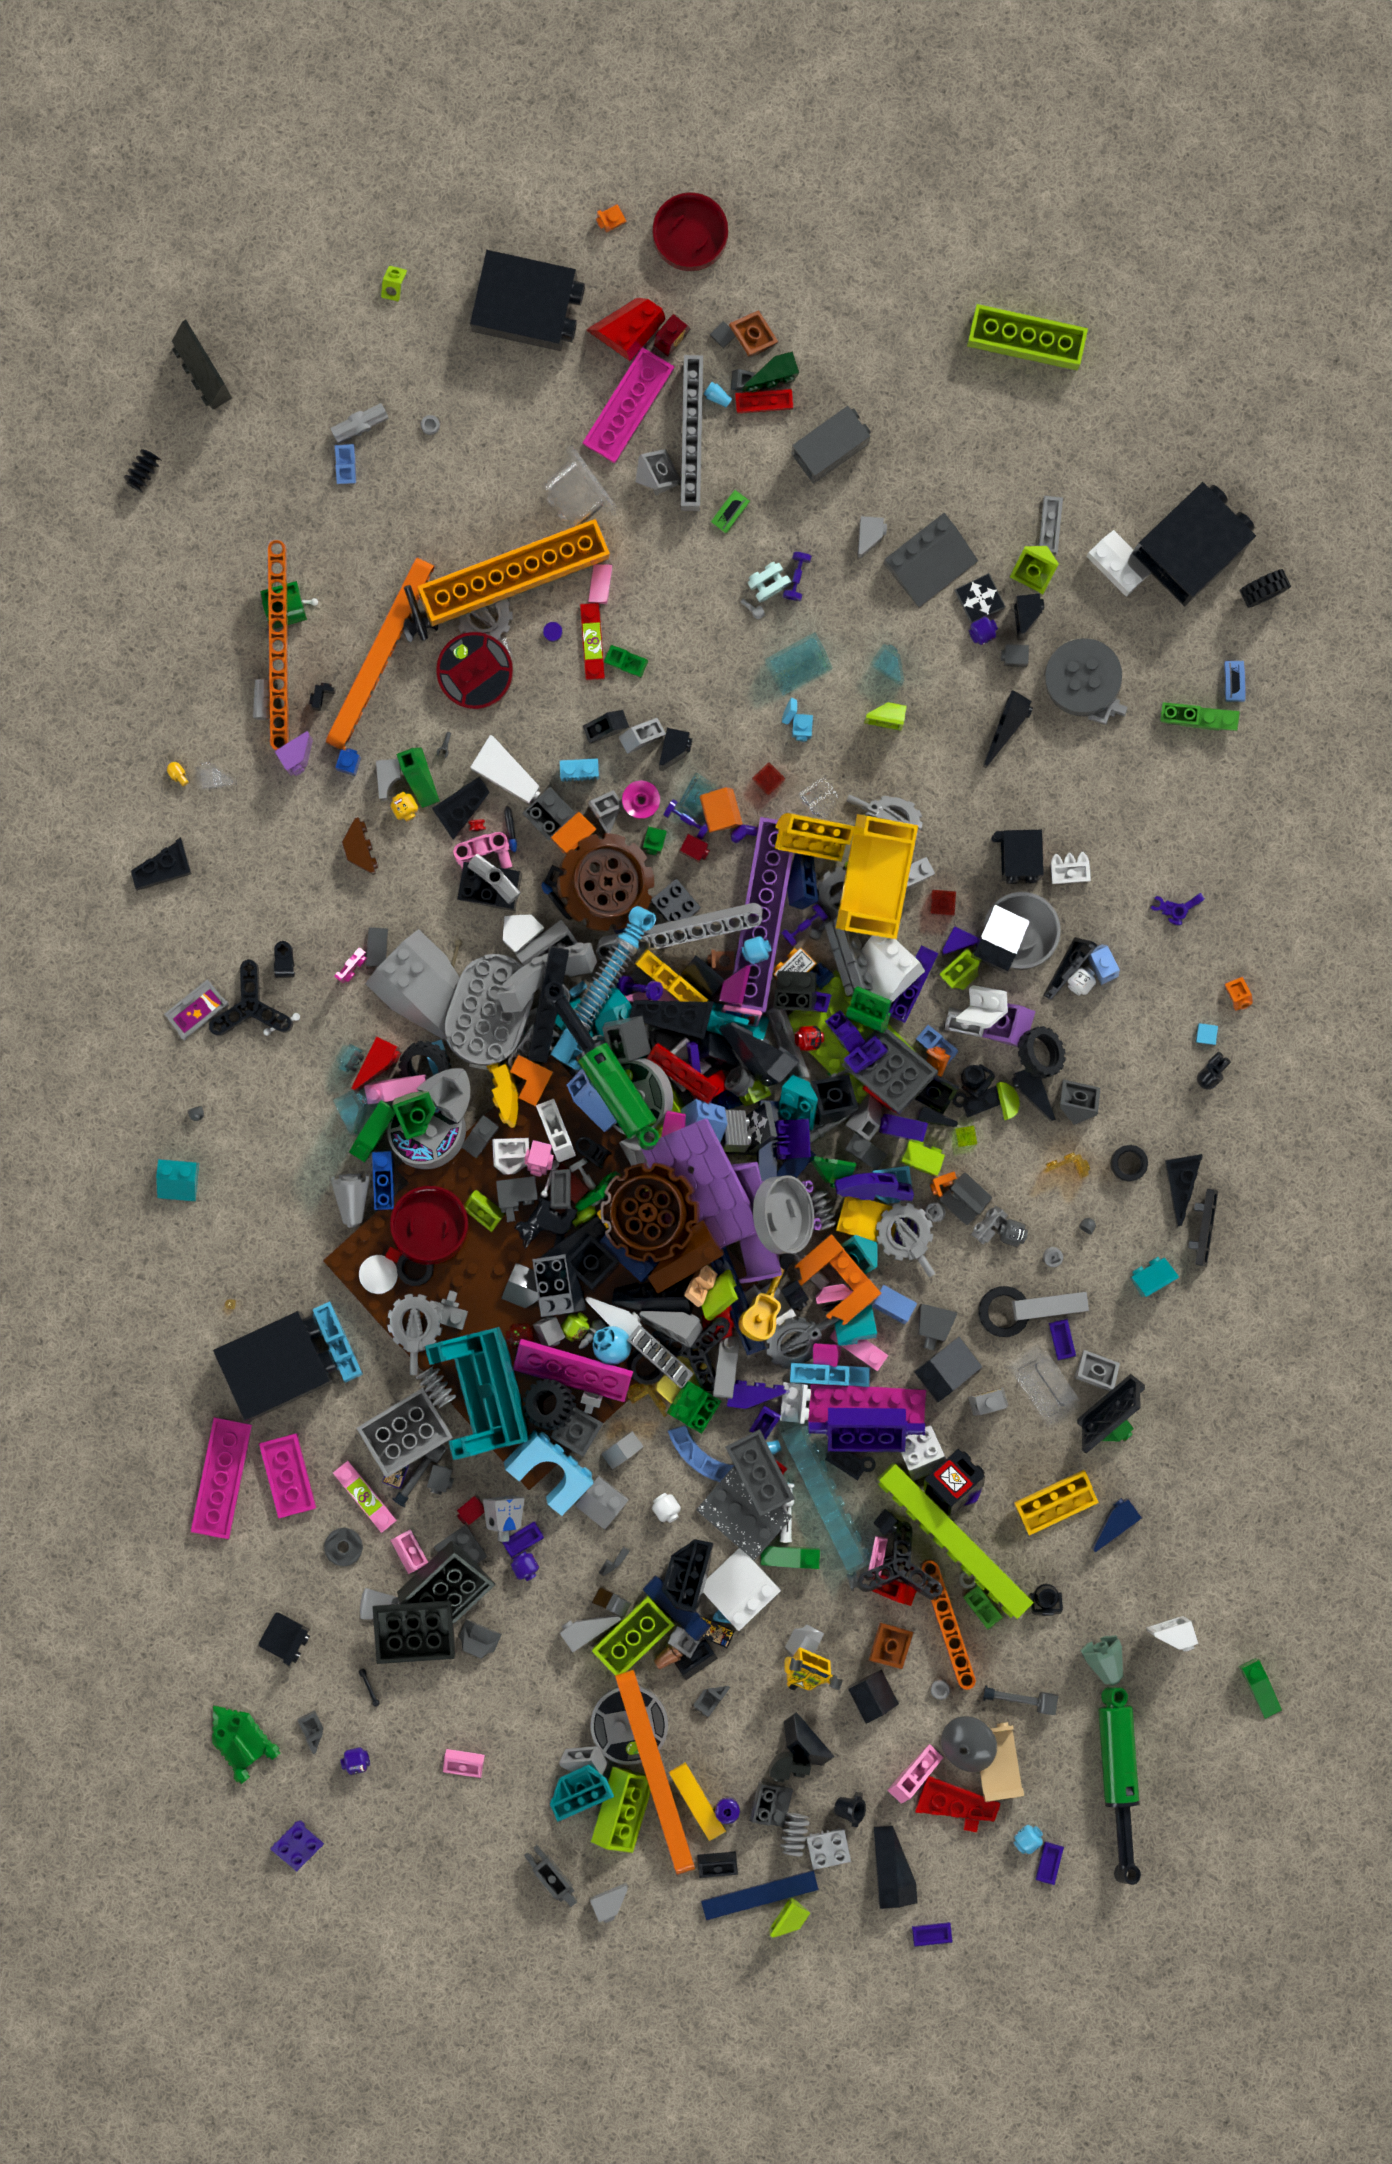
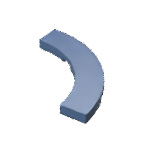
M686 1425L668 1430L671 1441L681 1457L693 1469L705 1477L720 1482L734 1466L717 1461L703 1452L692 1439Z

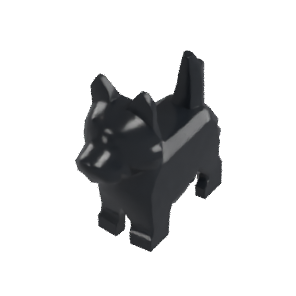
M540 1196L539 1203L529 1217V1220L527 1222L519 1221L514 1228L519 1232L524 1248H527L530 1242L542 1230L556 1234L554 1246L563 1241L565 1234L571 1229L572 1220L575 1218L577 1210L571 1206V1209H565V1212L560 1214L555 1209L552 1210L550 1208L551 1202L548 1201L549 1199Z

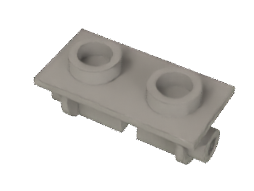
M995 1205L994 1208L987 1211L983 1221L974 1227L971 1235L977 1238L983 1245L985 1242L988 1243L995 1235L991 1228L994 1226L998 1229L1001 1223H1005L1008 1215L1004 1210Z

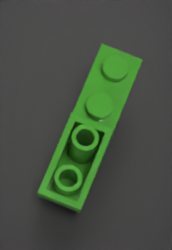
M1163 702L1160 722L1215 731H1238L1240 711Z

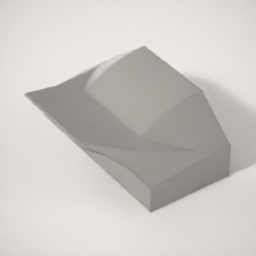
M807 1624L803 1628L794 1629L785 1646L789 1657H793L799 1647L815 1653L824 1633Z

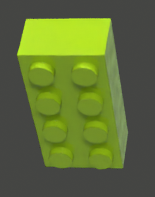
M647 1595L592 1648V1652L614 1675L625 1673L675 1625V1622Z

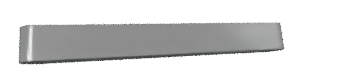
M750 903L654 925L650 930L643 931V936L640 935L641 939L646 941H639V948L635 953L638 954L646 949L651 951L759 926L762 921V907L759 904ZM755 913L758 916L752 917L750 914ZM731 918H738L739 920L733 921ZM713 922H719L720 925H714ZM700 926L702 929H695L694 927ZM681 930L683 931V933H677L675 931ZM622 933L605 936L598 941L596 951L598 958L608 960L605 956L612 957V954L608 951L615 952L616 949L612 945L618 947L614 941ZM661 934V935H664L665 937L660 938V937H658L657 935ZM602 947H608L609 950H604Z

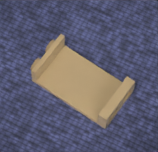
M1008 1722L996 1724L997 1728H991L997 1741V1754L992 1764L980 1771L985 1802L1024 1796L1014 1742L1013 1725L1008 1726Z

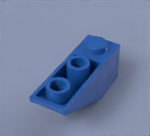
M391 1151L372 1152L374 1210L394 1209L393 1153Z

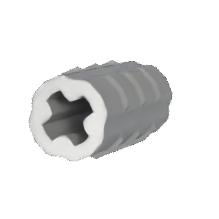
M256 679L253 698V718L269 720V680Z

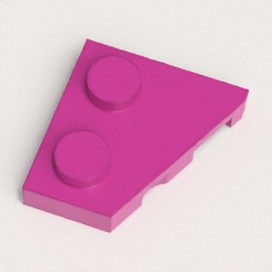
M358 948L344 964L345 966L341 972H337L334 977L343 984L345 981L350 982L355 975L353 972L357 966L361 967L365 963L367 953Z

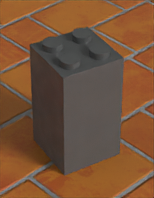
M846 406L792 445V456L813 484L869 445V434L871 431L866 424L862 425L858 420L860 417L854 408L850 409L849 406Z

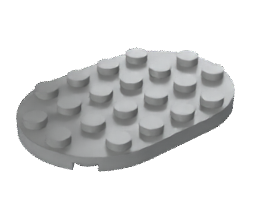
M500 954L484 955V957L472 961L459 978L446 1015L444 1030L446 1040L452 1051L470 1064L480 1066L497 1064L509 1057L519 1043L533 1003L534 993H532L533 997L524 1006L523 1010L517 1012H504L497 995L503 983L523 967L515 959Z

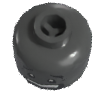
M1008 1219L1004 1224H1000L998 1234L1000 1235L1001 1242L1017 1247L1020 1244H1024L1028 1230L1025 1229L1023 1223Z

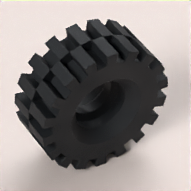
M1279 569L1242 587L1240 593L1247 608H1250L1280 595L1289 589L1291 585L1284 570Z

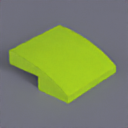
M727 1269L716 1278L713 1288L708 1290L705 1301L701 1305L705 1319L709 1321L738 1299L734 1290L736 1282L731 1270Z

